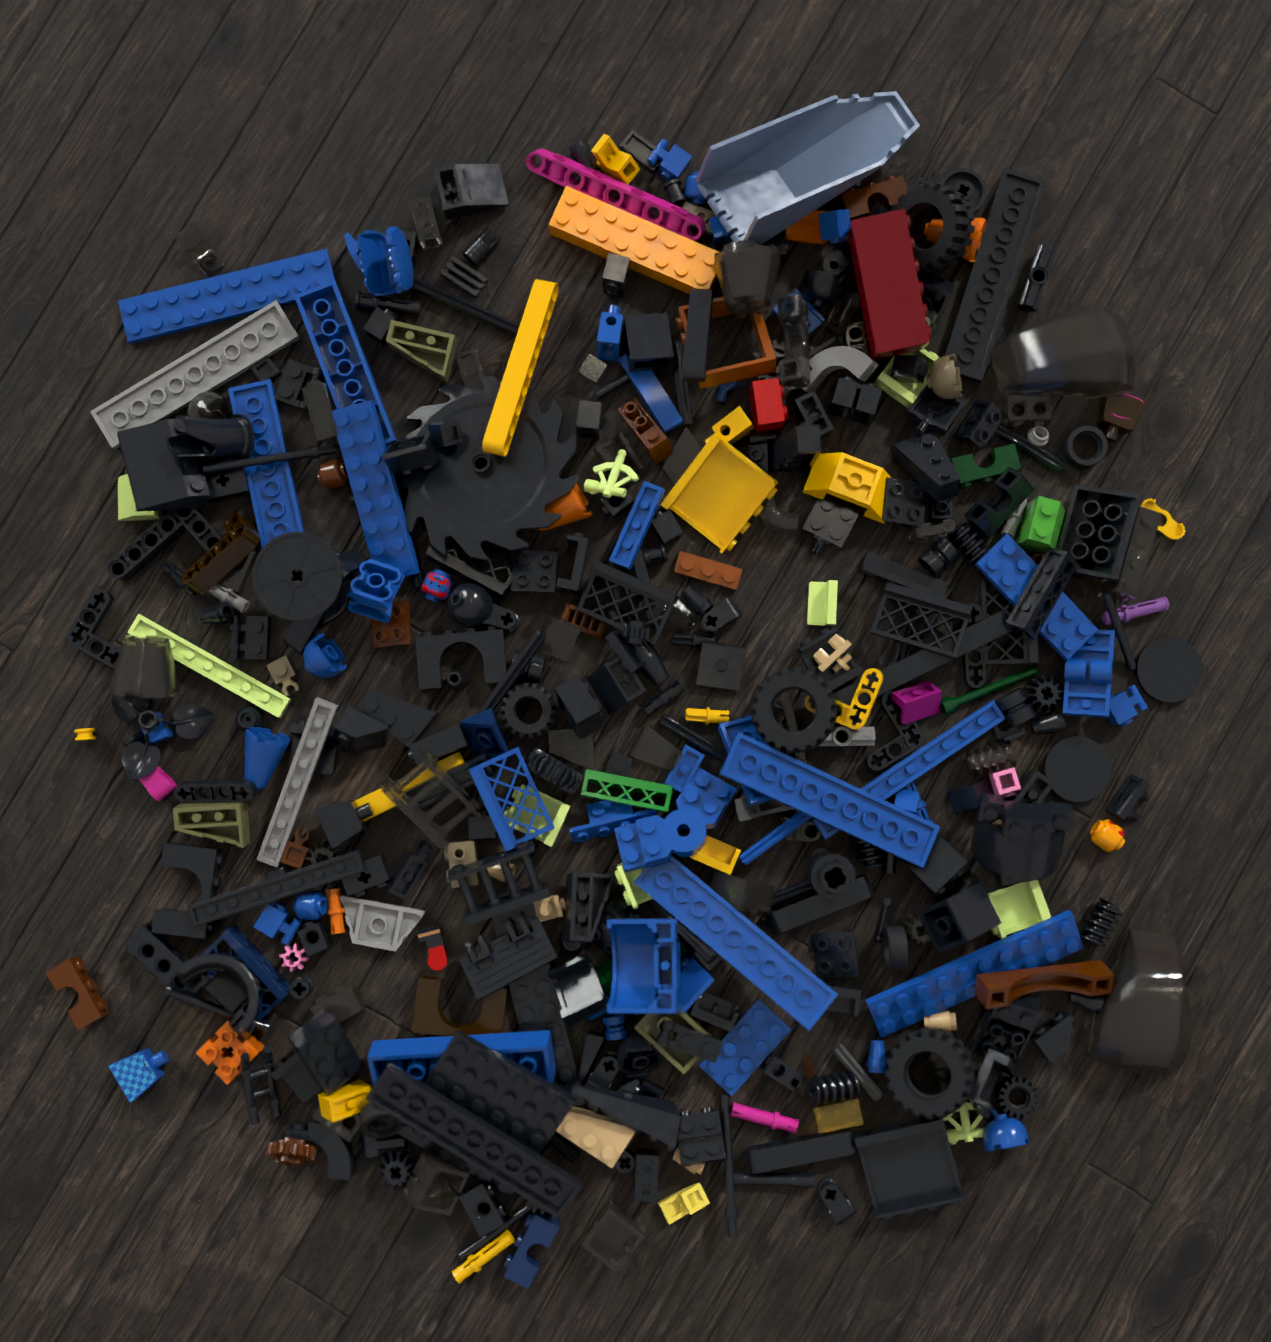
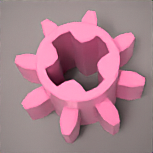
M299 943L294 944L293 949L289 945L285 946L287 952L279 956L284 959L282 967L287 965L290 967V972L294 971L296 966L300 970L303 969L304 965L302 962L309 960V957L305 956V950L299 948ZM293 953H295V957H298V960L295 962L294 958L291 957Z

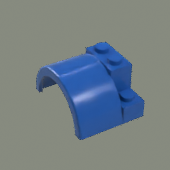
M608 919L607 929L609 930L612 943L613 975L607 1012L678 1013V989L681 988L680 942H677V919Z

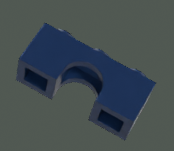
M537 1209L534 1215L530 1213L524 1224L527 1228L523 1235H518L514 1243L516 1250L513 1256L511 1254L508 1255L503 1265L506 1268L504 1277L526 1289L532 1283L540 1264L539 1260L530 1255L529 1247L534 1244H542L549 1248L560 1227L559 1219L545 1212L544 1215H541L540 1209Z

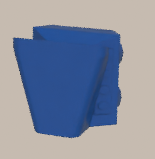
M372 559L362 562L359 567V573L351 581L350 590L346 595L351 597L348 609L353 613L388 623L391 619L394 597L405 574L397 567Z

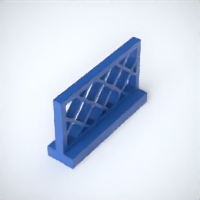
M518 747L469 768L506 852L513 849L517 843L528 841L555 828ZM515 753L519 759L516 770L504 766L507 757ZM503 759L502 764L496 763L497 761ZM491 764L500 767L496 779L488 777L483 768ZM520 766H522L525 773L519 771ZM503 768L515 772L511 785L499 781ZM517 774L527 777L528 784L525 790L513 786ZM489 780H491V781L494 782L493 788H492V786H491ZM497 783L509 787L505 799L495 795L494 790ZM530 786L534 793L528 791ZM512 789L524 793L520 805L508 801ZM527 794L536 797L538 802L535 810L523 806ZM498 800L504 802L502 808ZM506 803L518 807L514 820L505 817L503 813ZM539 805L543 813L538 812ZM521 809L533 813L529 825L517 821ZM536 814L545 817L548 826L541 829L533 827L532 824ZM507 821L513 822L511 828ZM515 824L527 827L525 836L516 840L512 833ZM530 829L535 830V832L529 834Z

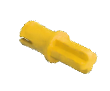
M709 707L706 709L687 708L685 720L705 722L706 725L709 723L729 722V710H710Z

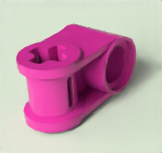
M160 766L150 775L139 779L149 794L159 802L177 787L173 779Z

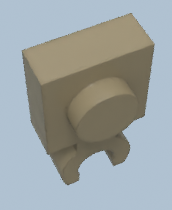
M285 655L266 665L275 684H283L282 692L286 697L290 696L288 692L290 686H294L297 692L301 691L300 685L292 680L293 677L297 676V673L288 656Z

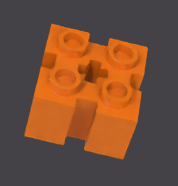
M229 1019L215 1033L216 1035L196 1052L207 1065L214 1063L218 1067L215 1073L227 1085L241 1073V1055L248 1053L250 1055V1062H252L265 1047L254 1035L244 1041L228 1026L232 1019ZM229 1047L233 1048L234 1051L232 1053L229 1052Z

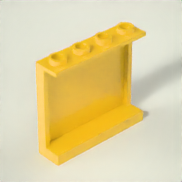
M716 433L712 435L660 505L666 510L671 509L713 542L721 549L720 553H723L726 549L730 552L738 542L735 540L736 536L739 533L744 534L751 524L748 521L753 515L757 517L764 508L761 504L766 498L770 500L778 490L775 486L779 482Z

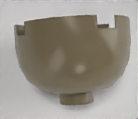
M955 354L938 358L930 367V375H926L928 388H933L934 393L940 398L953 399L962 397L960 392L962 391L959 367H955L954 361H957Z

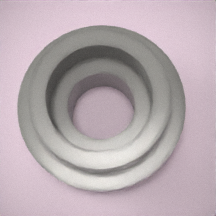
M1035 426L1028 431L1027 438L1033 445L1042 447L1049 440V432L1043 426Z

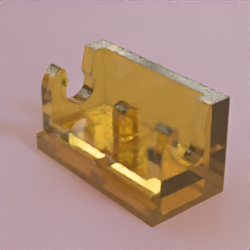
M858 1099L817 1107L813 1110L818 1133L864 1124Z

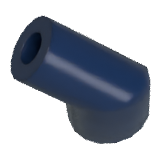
M738 380L720 384L715 402L725 404L728 392L732 389L739 390L742 386V381Z

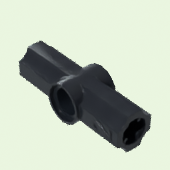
M1045 244L1038 245L1029 272L1024 279V287L1017 305L1022 311L1036 312L1045 283L1049 279V271L1056 253L1052 246ZM1033 275L1038 276L1041 282L1035 281Z

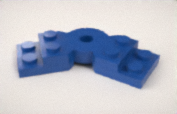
M699 768L676 800L678 810L671 812L665 819L654 815L635 820L633 824L614 828L624 872L668 862L672 853L680 857H689L698 853L705 845L706 829L716 827L737 793V788ZM682 829L690 831L686 837H681L678 833Z

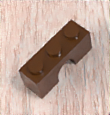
M890 176L877 184L870 182L864 185L863 188L857 190L851 188L844 191L838 203L841 210L849 209L850 221L868 217L870 213L867 203L878 201L890 211L893 204L897 205L899 203L897 199L901 194L907 195V187L903 176L897 178L896 176Z
M78 956L69 958L45 972L56 992L67 987H72L77 991L79 996L78 1003L67 1012L78 1031L109 1014L107 1002L98 994L95 981L88 976L86 965Z

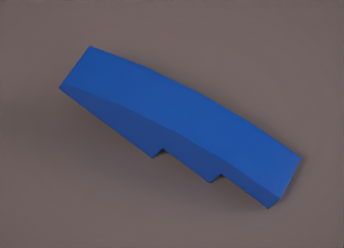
M627 354L618 358L619 364L630 378L631 384L639 393L644 405L664 433L684 423L652 371L629 372Z

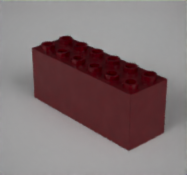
M905 209L851 220L847 229L870 354L873 360L924 350L930 343L929 339H932L931 327L927 326L925 317H928L927 305L922 303L921 295H924L923 284L921 281L918 282L917 273L920 271L917 259L914 260L913 256L915 242L914 238L910 237L908 230L911 228V221L909 215H905Z

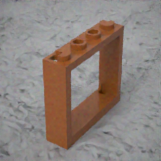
M754 290L713 299L711 319L748 310L762 358L706 371L705 382H697L699 389L776 372V357ZM689 305L678 307L679 317L676 318L678 330L682 329L683 331L681 334L683 347L685 346Z

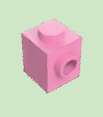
M1014 767L988 774L995 795H1001L1003 798L1015 795V790L1021 789Z

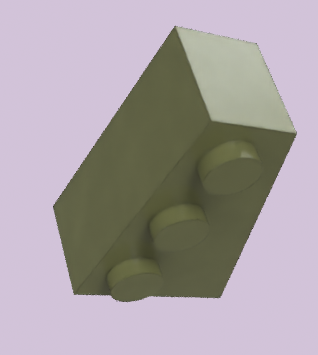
M391 320L386 338L389 347L448 383L458 344L455 335Z
M247 802L181 803L173 808L175 831L215 839L222 843L235 844L241 848L246 847L250 843Z

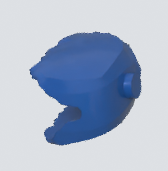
M390 226L386 230V236L375 230H365L364 233L358 235L357 249L360 251V266L365 277L364 285L368 292L375 296H383L396 292L402 293L410 289L413 285V264L410 249L403 232L396 226Z

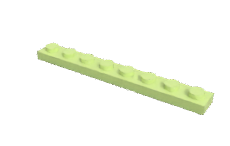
M140 614L137 615L127 632L278 718L282 717L292 700Z

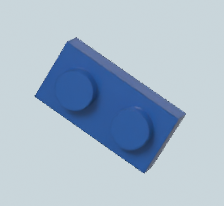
M685 745L664 783L682 792L686 784L690 783L705 755Z

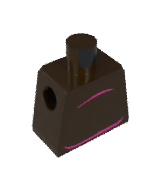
M1109 386L1102 392L1096 423L1098 426L1106 428L1104 435L1108 442H1116L1118 434L1126 435L1133 429L1148 404V400Z

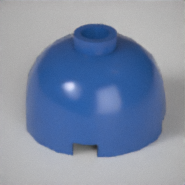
M318 634L308 642L303 651L304 667L310 674H314L322 679L332 678L346 669L347 665L343 666L342 662L345 656L333 639L327 640L323 638L325 634Z
M1007 1114L998 1115L997 1118H994V1121L987 1123L983 1130L985 1151L1030 1143L1027 1130L1022 1122L1016 1118H1007Z

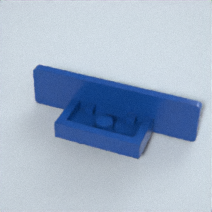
M602 800L586 804L590 824L570 828L569 832L573 842H585L590 838L608 836L610 833L615 832L614 828L633 824L635 820L654 816L656 811L645 809L633 812L632 806Z

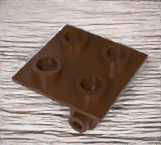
M408 600L393 602L391 619L388 623L371 619L373 648L411 645L413 638H411L410 628H412V625L409 622L412 619L409 618L411 606L408 605Z

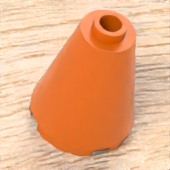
M974 218L971 221V225L975 226L974 233L970 234L972 242L970 246L965 247L967 252L961 258L975 262L977 249H979L982 235L986 228V219ZM932 219L930 223H926L924 235L927 236V241L936 244L943 230V219Z
M575 484L570 494L546 508L545 512L561 514L562 517L549 528L539 529L541 532L592 516V511H587L585 507L588 505V502L577 484Z

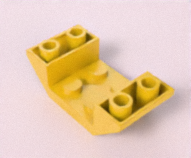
M843 452L824 453L818 456L811 468L803 493L821 500L824 499L826 493L866 508L865 517L884 524L885 521L882 520L886 478L891 477L882 467Z

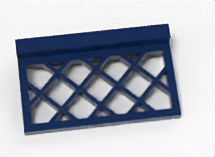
M233 925L226 929L201 955L221 954L220 943L223 940L230 946V954L222 955L242 959L245 966L252 970L250 971L252 975H256L259 978L261 992L259 993V1016L257 1018L262 1020L290 994V984L236 925ZM207 971L208 975L206 977L209 979L215 971ZM264 991L271 992L277 999L273 1003L264 1002ZM248 1006L243 1010L245 1013L248 1010Z

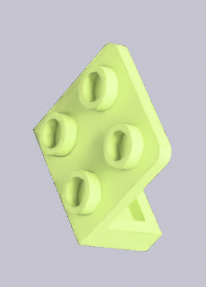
M617 864L618 870L615 871V875L619 885L624 883L626 891H623V895L628 906L632 905L636 909L638 904L653 899L634 883L645 868L624 872L623 864Z

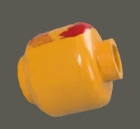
M1109 819L1097 821L1090 831L1092 835L1091 841L1106 852H1111L1114 849L1119 850L1125 843V839H1123L1124 830Z

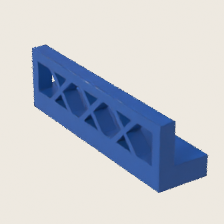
M645 481L643 482L609 559L615 567L631 570L664 495V488Z

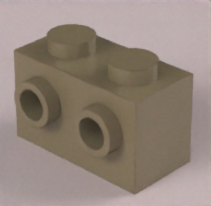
M476 840L447 843L448 847L444 848L445 860L449 861L450 870L457 864L463 863L466 865L478 861ZM447 870V882L451 883L452 888L460 887L457 879L449 882V870ZM479 872L466 876L469 886L480 884Z

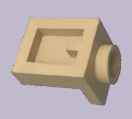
M559 893L534 902L536 915L540 918L541 922L565 915L564 897L560 898Z

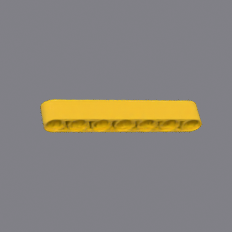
M457 752L355 800L358 807L369 802L373 809L374 815L363 819L364 822L407 802L403 793L404 790L463 763L464 759L461 753Z

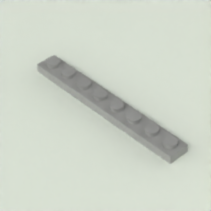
M318 697L315 699L256 860L274 867L280 865L282 854L289 841L338 705Z

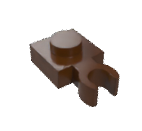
M302 828L296 829L294 842L290 840L287 842L280 862L298 869L303 868L310 850L309 847L304 845L311 837V831H307L306 837L302 838L300 836Z

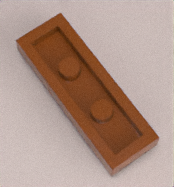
M680 551L674 573L736 591L742 569Z

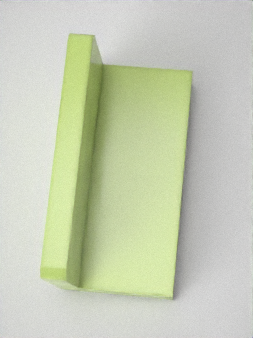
M837 580L809 583L808 625L834 626L836 624Z

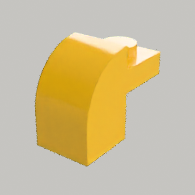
M603 134L591 150L597 159L596 165L605 174L628 185L640 170L630 154L619 151L608 135Z

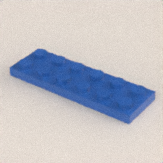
M1008 533L974 564L1014 607L1038 567ZM1062 592L1039 634L1064 660H1068L1098 629Z

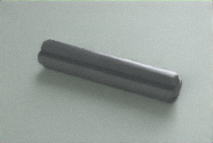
M842 1044L837 1045L833 1049V1053L848 1071L850 1070L856 1075L859 1084L874 1101L879 1100L883 1096V1092Z

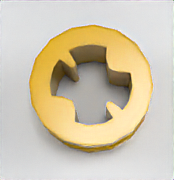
M95 728L75 729L74 733L77 734L75 741L96 739V736L93 735Z

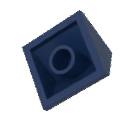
M492 708L463 719L460 722L476 756L484 753L486 758L492 759L509 751L507 740ZM511 755L506 760H510L512 758Z

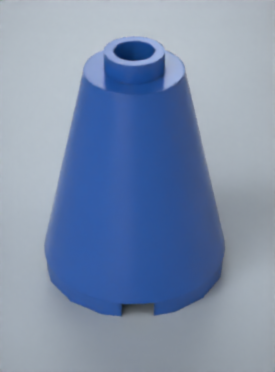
M250 727L249 730L246 729L244 780L254 782L257 786V791L265 788L289 745L290 738L281 732L275 735L271 733V729Z

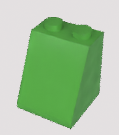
M1038 496L1026 504L1016 543L1022 549L1036 553H1046L1048 547L1057 549L1067 515L1062 503Z

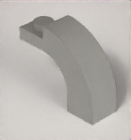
M847 346L831 347L819 352L807 362L813 369L803 376L802 383L799 386L808 393L815 391L827 375L839 369H847L865 382L879 364L855 348Z

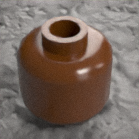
M334 459L320 465L317 478L321 485H324L329 490L348 485L349 478L345 463L342 460Z

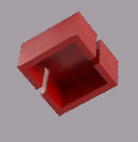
M779 378L752 381L749 397L755 432L781 431L783 424H785V419H788L787 407L782 405V398L785 396L784 386L779 384Z

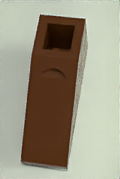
M636 398L617 409L655 465L673 454L668 438Z

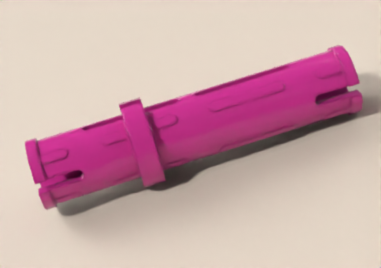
M733 1102L730 1113L731 1117L767 1125L773 1130L778 1128L793 1132L794 1134L797 1132L796 1128H798L799 1119L780 1115V1112L777 1111L772 1113Z

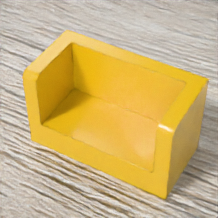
M706 835V842L703 848L695 855L689 857L731 875L741 850Z
M358 1079L340 1086L329 1096L324 1092L318 1094L321 1115L333 1123L360 1113L361 1108L369 1103L365 1098L371 1090V1086Z

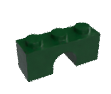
M1015 444L991 450L988 453L990 457V466L988 468L979 467L974 461L973 453L951 458L950 461L960 477V489L970 488L973 486V483L980 481L981 484L994 482V478L1000 477L1009 466L1019 471L1021 466Z

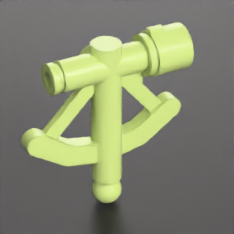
M623 449L619 450L614 462H606L593 467L594 473L599 474L601 481L586 479L584 491L593 495L603 493L602 495L607 498L613 495L624 498L626 496V489L619 487L631 480L636 482L639 479L638 475L629 466L623 464L626 451ZM611 470L608 480L606 481L603 472ZM620 471L628 475V477L616 483Z
M966 1101L956 1111L960 1113L962 1127L951 1117L952 1113L943 1118V1121L948 1120L955 1126L954 1130H946L951 1145L956 1144L958 1140L971 1142L974 1141L973 1138L983 1137L984 1128H976L983 1117L978 1115L972 1125L970 1123L968 1109L975 1110L971 1102Z

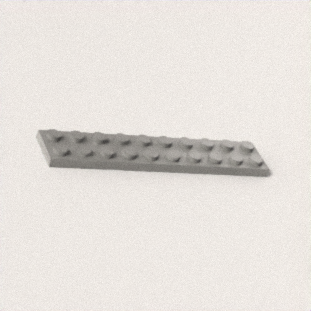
M277 300L90 412L113 449H117L120 447L117 436L119 431L169 418L249 370L250 367L262 359L274 355L299 340L300 337Z

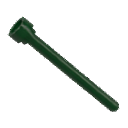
M1028 668L956 698L944 697L940 702L941 711L945 716L952 714L958 708L957 706L1038 674V668Z

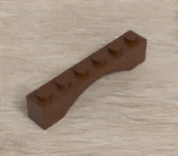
M1102 960L977 974L975 994L985 1009L1007 1007L1020 996L1038 991L1059 990L1088 996L1105 995L1112 992L1114 974Z

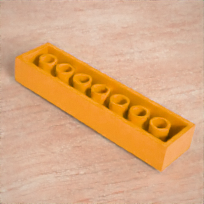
M568 186L565 187L548 224L551 235L604 258L608 257V253L629 257L630 269L687 294H690V289H712L724 260L723 253Z

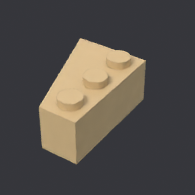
M574 1106L556 1130L611 1168H613L635 1131L607 1116Z

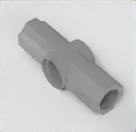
M843 726L833 727L830 735L819 746H875L874 727H862L860 729H851ZM839 730L846 734V740L843 743L836 740V733Z

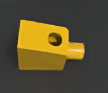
M740 406L711 427L715 432L714 434L717 433L731 445L754 430L751 421ZM725 430H731L729 435H723ZM712 435L704 441L707 443L709 439L712 437Z

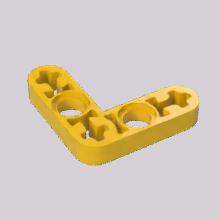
M870 668L863 673L850 706L836 700V704L841 707L842 712L839 717H836L835 722L851 729L864 727L884 678L880 670ZM876 672V677L879 678V681L873 682L871 688H875V692L873 693L869 689H862L863 684L869 685L870 679L867 678L868 674L872 675ZM863 692L868 693L871 697V701L867 705L860 704L858 700L859 695ZM807 695L804 702L805 707L810 712L815 713V708L813 709L812 703H810L811 697ZM854 706L867 709L866 713L861 711L859 715L862 722L853 725V720L850 719L851 715L855 716L858 712V709H854Z

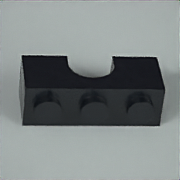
M1010 466L994 482L999 489L995 501L987 505L979 499L964 515L974 525L976 530L988 538L995 533L1034 491L1033 486L1023 474Z

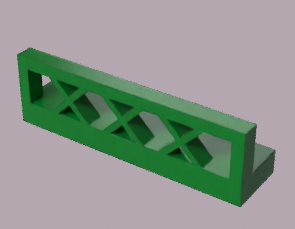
M586 769L581 796L668 813L673 786ZM588 783L598 784L602 787L596 793L586 791ZM610 787L622 789L624 793L618 797H612L607 789ZM632 791L643 793L646 797L639 802L633 801L629 793ZM659 796L666 798L665 806L655 805L651 797Z

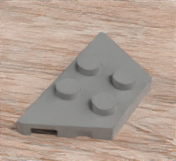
M341 895L340 897L346 914V923L350 929L349 934L352 943L390 951H397L426 911L347 895Z

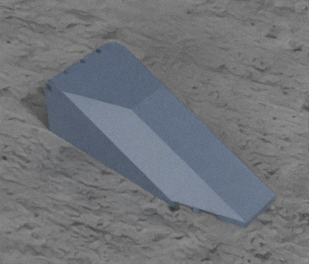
M896 91L873 93L872 97L860 98L858 94H853L851 98L838 99L837 95H833L710 146L696 178V181L699 183L697 188L705 199L710 198L707 203L717 217L721 216L719 221L727 233H733L731 239L738 250L746 249V251L760 246L878 170L918 130L920 125Z

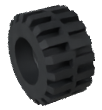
M523 683L507 692V696L502 700L501 718L511 733L526 739L538 738L545 735L553 727L557 718V706L551 693L544 687L534 683ZM533 698L541 704L542 715L537 722L525 724L518 719L516 709L523 699Z

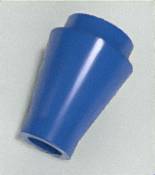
M870 1040V1050L866 1065L868 1072L885 1073L888 1065L886 1064L887 1057L884 1041Z

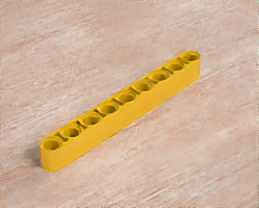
M535 279L484 435L482 450L485 453L505 457L509 451L557 299L558 284L555 282Z

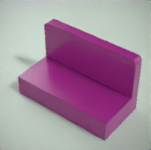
M928 680L892 692V700L902 708L901 723L905 725L939 713L942 691Z

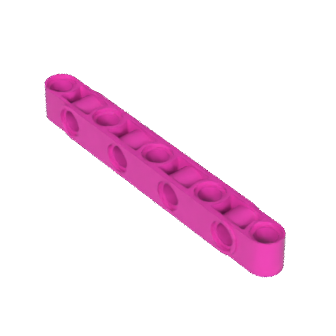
M542 148L533 151L526 158V165L532 172L690 240H697L706 231V223L701 217L569 158ZM536 155L541 158L542 165L537 164L535 160ZM574 172L580 175L581 182L575 180ZM613 189L619 192L620 199H616L613 196ZM652 207H656L659 210V216L653 215ZM695 224L699 229V233L692 232L690 225Z

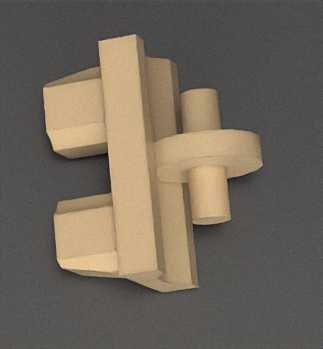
M835 634L828 641L835 649L830 656L822 648L813 655L816 662L820 665L818 668L822 672L835 661L838 663L832 669L836 673L842 667L846 671L850 669L846 663L852 657L848 653L843 658L840 656L852 643L849 640L845 641L841 636Z

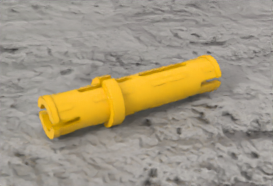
M505 1230L504 1233L475 1255H469L467 1261L452 1271L455 1280L458 1283H462L463 1280L474 1272L478 1273L484 1264L514 1243L515 1239L511 1232Z

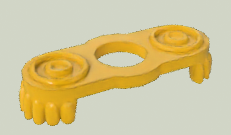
M1147 499L1141 503L1139 512L1153 529L1160 531L1166 538L1171 540H1178L1185 534L1183 523L1178 524L1173 520L1167 511L1162 510L1155 504L1156 500ZM1162 514L1165 516L1166 524L1164 526H1158L1155 523L1156 515Z

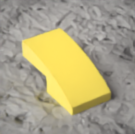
M699 1182L658 1202L661 1212L669 1225L688 1213L692 1215L710 1204Z

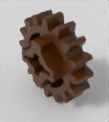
M284 1138L279 1140V1142H269L266 1147L265 1156L276 1160L275 1163L278 1165L297 1167V1165L315 1161L316 1149L306 1145L304 1140Z

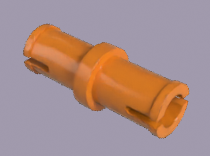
M341 888L326 890L329 907L327 915L329 914L331 934L345 933L343 912L345 910L342 908L340 900Z

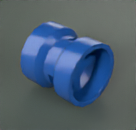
M620 1013L602 1017L603 1024L606 1026V1040H618L627 1037V1031L623 1026L625 1018Z

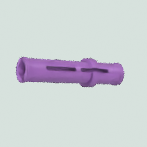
M1164 596L1134 605L1119 606L1117 612L1121 621L1128 622L1135 617L1168 610L1169 602ZM1108 611L1101 612L1103 624L1105 626L1112 624Z

